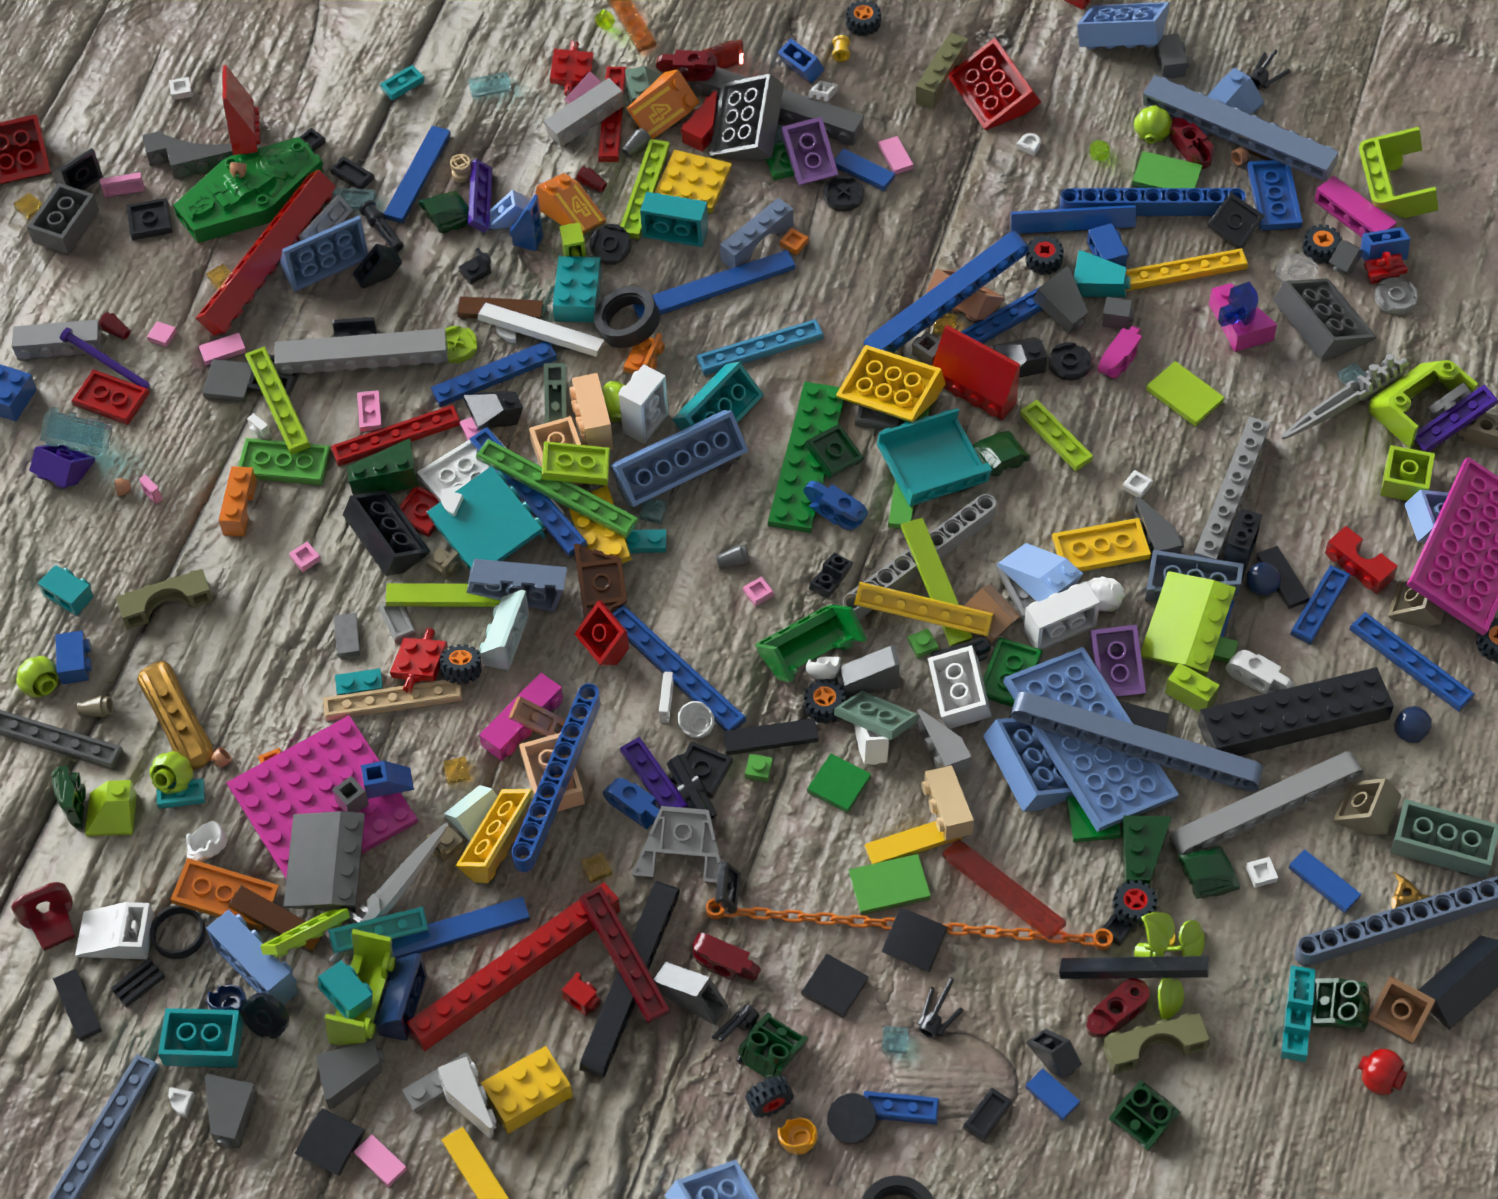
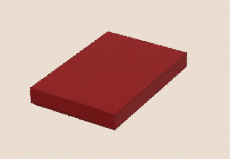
M93 369L71 402L73 406L129 425L150 393L147 388Z

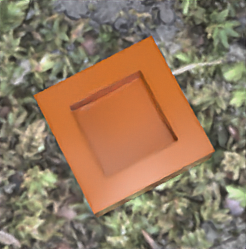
M791 228L779 241L780 247L797 255L809 243V237Z

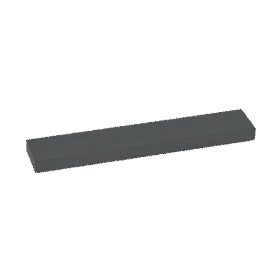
M0 710V735L112 770H114L124 751L118 745Z

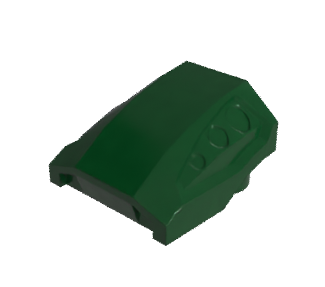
M450 191L425 200H419V206L423 211L425 210L427 218L431 219V222L434 223L438 233H447L451 229L458 230L468 225L469 207L457 191Z
M1009 430L984 438L972 445L982 464L989 463L992 469L990 476H999L1007 468H1019L1024 460L1025 462L1030 460V454L1024 451Z
M58 766L52 771V784L55 796L69 823L75 829L82 830L85 808L81 802H85L86 799L85 784H81L79 772H70L68 766Z
M1221 846L1185 855L1178 854V862L1183 866V873L1188 877L1196 899L1220 896L1240 889L1237 876Z
M1315 978L1316 997L1311 1025L1315 1027H1334L1365 1031L1368 1026L1370 1011L1368 984L1366 982L1341 978Z
M767 1013L753 1027L738 1049V1054L745 1065L765 1078L781 1076L783 1070L803 1049L809 1038L805 1035H800L771 1017L772 1014Z
M1140 1080L1124 1097L1108 1119L1149 1151L1175 1118L1181 1114V1111L1156 1090Z

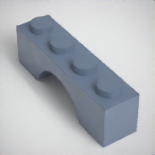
M777 198L720 244L721 261L730 268L746 264L750 260L755 247L764 237L771 233L780 236L794 225L793 208L780 198Z

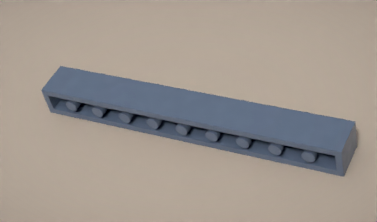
M1154 75L1143 92V105L1147 107L1159 106L1166 110L1171 117L1186 119L1190 124L1194 123L1204 131L1325 182L1338 163V151L1330 146L1321 145L1311 138H1305L1294 131L1285 130L1275 123H1269L1260 119L1256 115L1247 114L1239 108H1233L1224 104L1220 100H1214L1206 97L1203 93L1194 92L1184 85L1170 82L1167 78Z

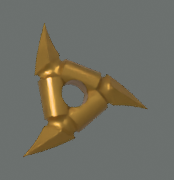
M1393 872L1399 883L1394 897H1392V909L1399 907L1400 904L1406 905L1432 897L1431 895L1420 894V891L1408 879ZM1406 890L1411 896H1405L1403 892Z

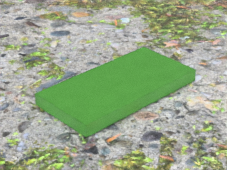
M246 438L238 467H253L255 477L258 480L323 485L331 447L328 445L310 444V448L291 455L284 441Z

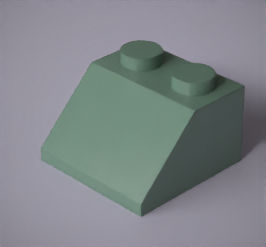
M645 66L626 69V86L630 104L661 75Z

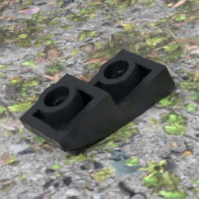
M834 552L823 563L822 571L810 582L809 589L828 599L846 577L853 562Z

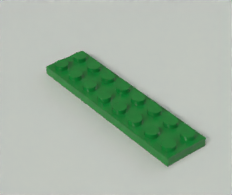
M804 381L768 518V526L806 533L812 532L816 511L809 507L812 502L804 494V488L810 481H818L824 485L826 474L804 444L810 438L839 424L845 401L836 397L840 387Z

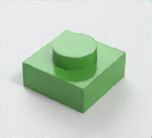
M928 628L908 636L907 641L917 659L938 651V645Z
M749 754L745 779L768 782L773 758Z

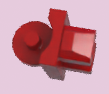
M1384 252L1381 258L1364 261V267L1371 284L1379 283L1382 278L1400 277L1401 274H1405L1408 271L1401 253L1391 255L1389 252Z

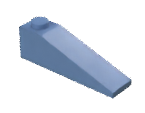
M1236 68L1224 76L1207 96L1214 100H1220L1230 107L1239 108L1250 115L1264 105V100L1251 77ZM1200 129L1205 135L1210 134L1209 132Z

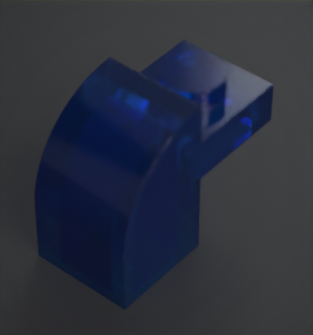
M1250 281L1230 288L1229 305L1223 306L1219 310L1218 323L1221 327L1229 324L1233 325L1240 320L1244 326H1247L1254 320L1259 297Z

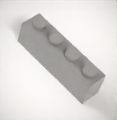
M610 78L606 79L544 120L548 135L560 147H563L625 106L626 101L623 92Z
M87 320L13 326L12 348L17 359L88 354L69 341L63 342L60 340L63 330L69 327L73 330L75 336L101 352L102 330L99 321Z

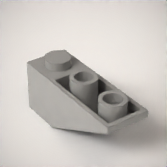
M918 709V721L915 727L918 733L922 732L927 751H932L936 769L952 765L955 774L971 767V755L962 738L921 709Z

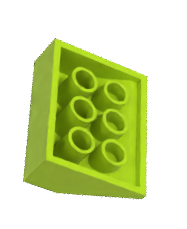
M1168 571L1141 649V657L1176 668L1181 663L1206 677L1236 587L1211 579Z

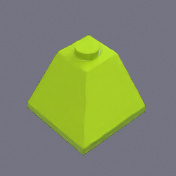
M131 780L106 781L89 793L86 836L133 835L137 792Z

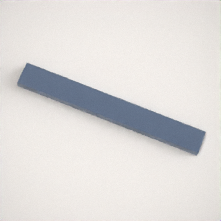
M136 1054L48 1199H80L158 1070V1063Z

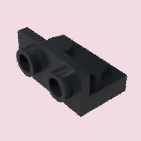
M374 317L332 320L334 337L377 334Z

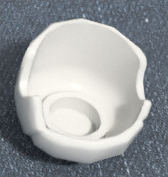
M819 657L816 663L811 662L810 659L806 664V672L815 680L821 679L824 682V679H828L830 681L840 674L841 657Z
M690 701L678 713L680 728L691 738H704L711 733L715 725L712 711L700 701Z

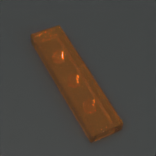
M607 0L638 53L656 47L655 39L631 0Z

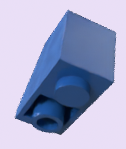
M387 761L361 765L367 799L414 790L410 767Z

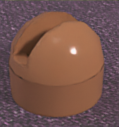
M1237 148L1231 152V159L1235 165L1239 166L1248 161L1249 152L1247 149Z
M237 162L230 163L231 175L236 178V174H239V178L244 177L247 165Z
M123 478L115 479L117 496H124L131 491L129 480Z
M219 747L212 754L211 760L215 762L214 765L216 767L222 768L232 761V757L224 748Z

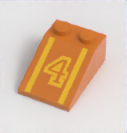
M673 70L664 72L627 110L639 128H643L650 135L651 139H654L685 117L700 102L680 71Z
M562 173L536 187L535 195H538L540 212L562 226L580 222L582 233L584 234L606 222V218L580 183L569 175Z

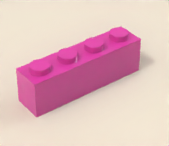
M1332 176L1316 190L1314 202L1361 238L1363 233L1396 227L1397 222L1391 216L1386 215L1362 197L1360 193L1354 191L1344 181L1339 180L1335 176Z
M540 673L517 696H521L550 712L553 709H557L563 701L562 687L543 673ZM516 698L479 734L481 746L501 761L507 756L512 755L517 745L522 740L528 739L532 733L531 729L508 718Z

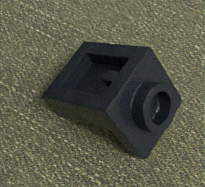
M479 248L475 249L476 257L458 266L459 272L470 285L491 273V259L486 252L483 253Z

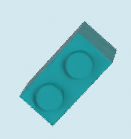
M56 564L38 582L43 596L76 616L94 598L91 585L87 580L75 577L69 569H62Z
M341 960L318 976V989L344 1018L353 1020L372 1006L373 991L367 983H362L357 978V973L352 966H347Z

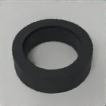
M626 286L614 290L602 299L596 308L594 322L607 344L617 348H628L644 342L654 333L660 322V310L649 291L639 286ZM634 304L645 307L643 316L634 325L618 330L610 328L612 317L622 308Z
M900 1175L888 1176L876 1181L867 1189L862 1199H883L890 1195H904L911 1199H934L930 1191L922 1183L913 1178Z

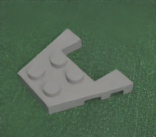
M661 806L645 846L639 855L637 864L632 871V876L654 878L656 854L663 853L705 857L703 882L717 883L721 859L709 810Z

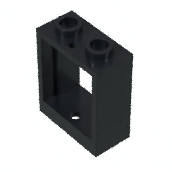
M1240 508L1227 541L1223 561L1244 564L1243 579L1256 546L1262 515Z

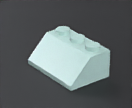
M519 590L502 597L500 604L495 606L493 622L487 626V638L485 643L482 642L479 648L483 665L509 671L530 616L525 590Z

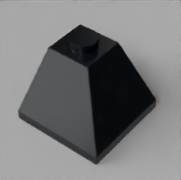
M93 148L52 171L56 185L61 183L82 191L103 177Z
M1031 337L993 345L995 351L1020 363L1019 378L1046 373L1047 354L1042 340Z
M502 390L463 396V400L478 430L486 427L497 428L518 424L523 406L516 392Z

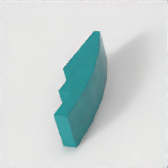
M1293 965L1290 967L1281 1058L1306 1062L1316 969Z

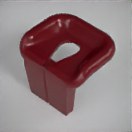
M48 883L19 896L12 903L11 908L16 919L23 927L32 928L43 951L75 938L68 913L72 909L73 900L64 883ZM42 902H49V911L43 913L36 906Z

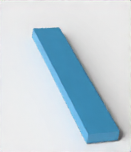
M814 319L696 355L697 362L703 375H708L720 371L725 364L735 362L744 364L823 340L824 334L817 320Z

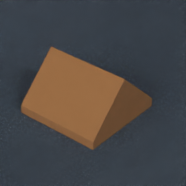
M991 584L981 588L964 605V607L993 613L988 637L985 636L989 644L1021 618L1020 614Z
M1390 976L1369 1019L1414 1043L1429 1017L1436 1000Z

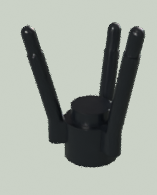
M1274 49L1262 65L1267 55L1264 52L1249 76L1257 89L1262 87L1267 89L1270 84L1290 73V69H1287L1268 80L1269 73L1266 67L1276 55L1277 49Z
M981 635L970 641L931 653V656L941 655L972 645L980 662L987 658L985 653L990 651V644L987 638Z
M953 978L949 979L933 1012L928 1014L935 990L934 987H930L922 1016L917 1023L919 1025L918 1030L929 1038H935L936 1035L942 1036L945 1029L963 1012V1008L960 1007L943 1024L941 1023L942 1018L937 1015L954 982Z
M744 1005L740 1011H737L727 1023L712 1035V1039L719 1037L718 1041L722 1042L736 1027L743 1031L750 1029V1033L757 1024L756 1021L760 1018L758 1011L750 1005ZM740 1055L737 1059L738 1063L742 1062V1058L740 1057Z

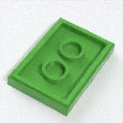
M1143 151L1132 180V186L1140 188H1196L1203 165Z
M918 854L849 869V876L860 915L930 900L931 898Z

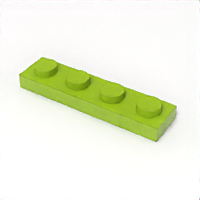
M1038 400L1020 410V416L1075 472L1093 461V455Z
M332 908L260 945L262 954L273 955L274 958L288 954V950L291 948L304 946L306 940L321 937L324 935V931L342 926V922L350 918L348 909Z

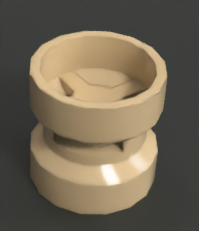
M464 154L453 156L450 160L453 179L459 183L469 181L471 174L469 157Z

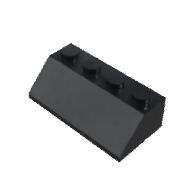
M387 490L350 496L342 515L385 576L406 572L430 553V549Z

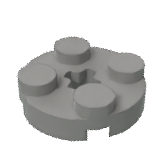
M1462 383L1429 406L1428 409L1437 418L1470 395L1471 391L1465 383Z

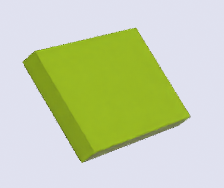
M1176 361L1146 387L1149 393L1195 427L1221 405L1225 398Z
M544 441L541 479L607 486L610 448Z

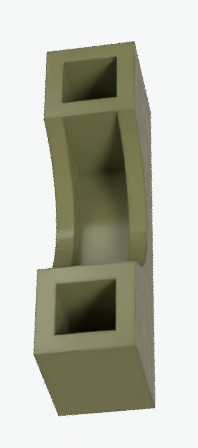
M949 33L916 85V103L932 109L935 108L943 94V89L951 70L962 64L967 57L968 38Z
M203 569L193 570L175 578H168L166 581L147 585L132 592H125L116 597L127 630L149 623L152 611L166 601H182L191 608L214 602Z
M1186 1013L1179 1016L1178 1019L1170 1021L1163 1019L1148 1027L1137 1026L1129 1032L1111 1033L1105 1038L1103 1049L1112 1074L1136 1069L1140 1053L1150 1045L1167 1044L1173 1046L1185 1056L1207 1050L1210 1039L1200 1013L1193 1015Z

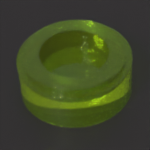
M600 10L595 15V22L601 29L609 30L615 24V18L609 11Z
M1097 140L1090 144L1089 155L1091 158L1104 160L1109 156L1110 146L1107 142Z

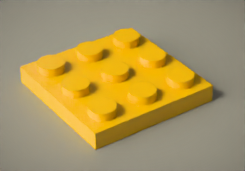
M674 150L654 193L706 201L707 211L712 213L732 170V163Z

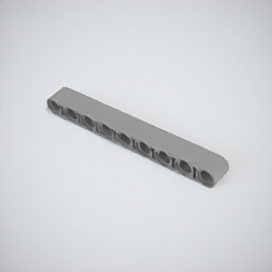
M989 494L979 496L929 533L940 560L993 521L996 513V499ZM910 548L863 583L897 591L902 589L920 575ZM857 586L845 595L842 606L856 607L853 609L858 620H860L873 609L854 605L858 590Z
M1350 751L1344 752L1176 829L1170 835V840L1179 854L1182 855L1205 850L1348 784V782L1355 781L1363 774L1364 770Z

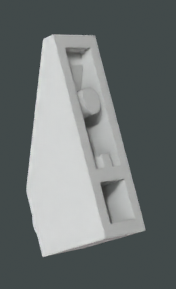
M854 724L858 748L864 764L886 763L889 739Z

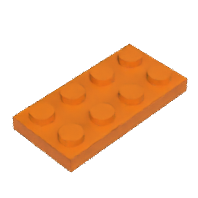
M187 858L172 894L171 904L218 918L227 910H230L236 916L239 913L228 908V904L241 885L273 903L279 890V885ZM241 915L247 923L246 926L263 931V926Z

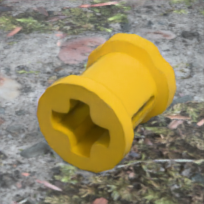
M845 35L836 36L832 40L834 46L833 59L838 62L847 61L850 58V51L848 50L850 45L849 37Z

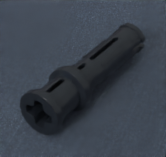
M373 200L364 202L359 208L361 215L368 219V224L377 229L390 247L395 248L396 252L401 251L404 248V244L385 221V214L377 209V205Z

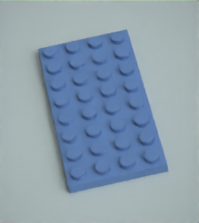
M1084 647L1004 678L1003 683L1014 700L1017 693L1029 692L1133 724ZM1031 726L1097 832L1123 822L1124 815L1138 816L1174 801L1179 796L1159 764Z

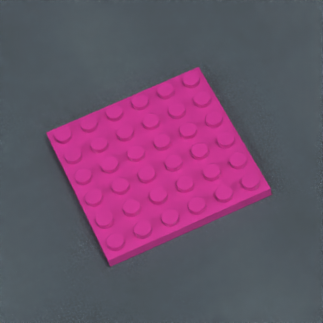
M350 715L226 783L284 878L287 879L293 814L343 811L336 803L332 789L352 776L365 790L361 765L380 761ZM401 793L368 799L369 805L358 812L365 813L362 854L418 823L416 815Z

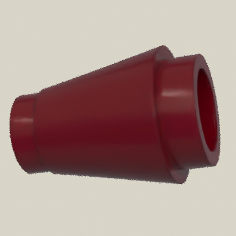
M583 166L576 176V181L581 186L602 193L607 187V182L590 167L586 168Z
M106 312L99 320L102 331L122 340H126L131 333V330L114 313Z

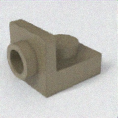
M441 547L426 561L428 568L445 579L455 574L461 565L458 552L454 551L451 554Z
M448 826L431 856L434 858L439 857L444 862L465 844L464 840Z

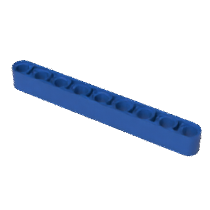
M1068 188L1061 192L1059 209L1135 205L1136 216H1213L1230 192L1244 202L1246 193L1239 188Z
M1016 231L1006 234L869 335L863 343L864 346L868 345L890 353L895 352L1028 253L1029 246Z
M587 683L579 688L513 845L511 853L514 866L520 872H528L536 864L600 708L599 690L594 684ZM564 755H569L567 758H561ZM555 775H561L558 778H553ZM546 795H553L550 798H545ZM538 815H545L542 818H536ZM530 835H536L535 838H527ZM523 855H527V856H528V857L525 858V859H519L520 856H523Z

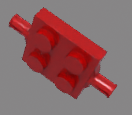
M574 41L571 42L570 50L554 48L550 83L565 86V96L568 95V91L570 94L573 87H576L592 71L593 52L578 51L579 42L577 41L575 42V47Z
M432 628L426 629L422 639L403 638L390 674L392 678L406 680L403 691L406 693L408 691L409 693L412 692L416 682H435L440 669V655L444 653L445 649H448L446 641L433 640L436 632Z

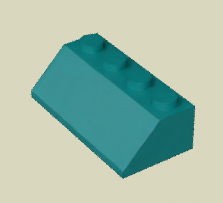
M740 362L725 364L672 420L681 431L712 415L727 410L733 412L738 423L764 394Z

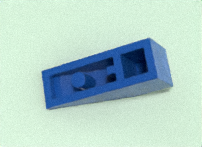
M534 195L516 223L512 224L510 228L513 246L536 251L543 238L538 195Z

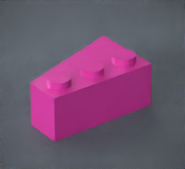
M1232 283L1211 289L1209 306L1235 352L1274 341L1277 324Z

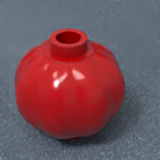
M1389 1049L1375 1050L1368 1057L1364 1055L1358 1066V1069L1362 1070V1081L1365 1087L1371 1092L1382 1096L1392 1094L1394 1091L1392 1088L1400 1091L1408 1072L1403 1070L1405 1064L1401 1057Z

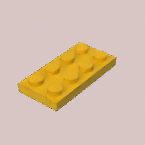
M608 485L590 492L615 506ZM569 508L574 527L587 541L588 546L585 548L596 549L606 555L611 554L621 557L622 564L632 560L625 537Z
M1139 518L1052 533L1056 554L1068 559L1081 572L1148 560L1151 557Z

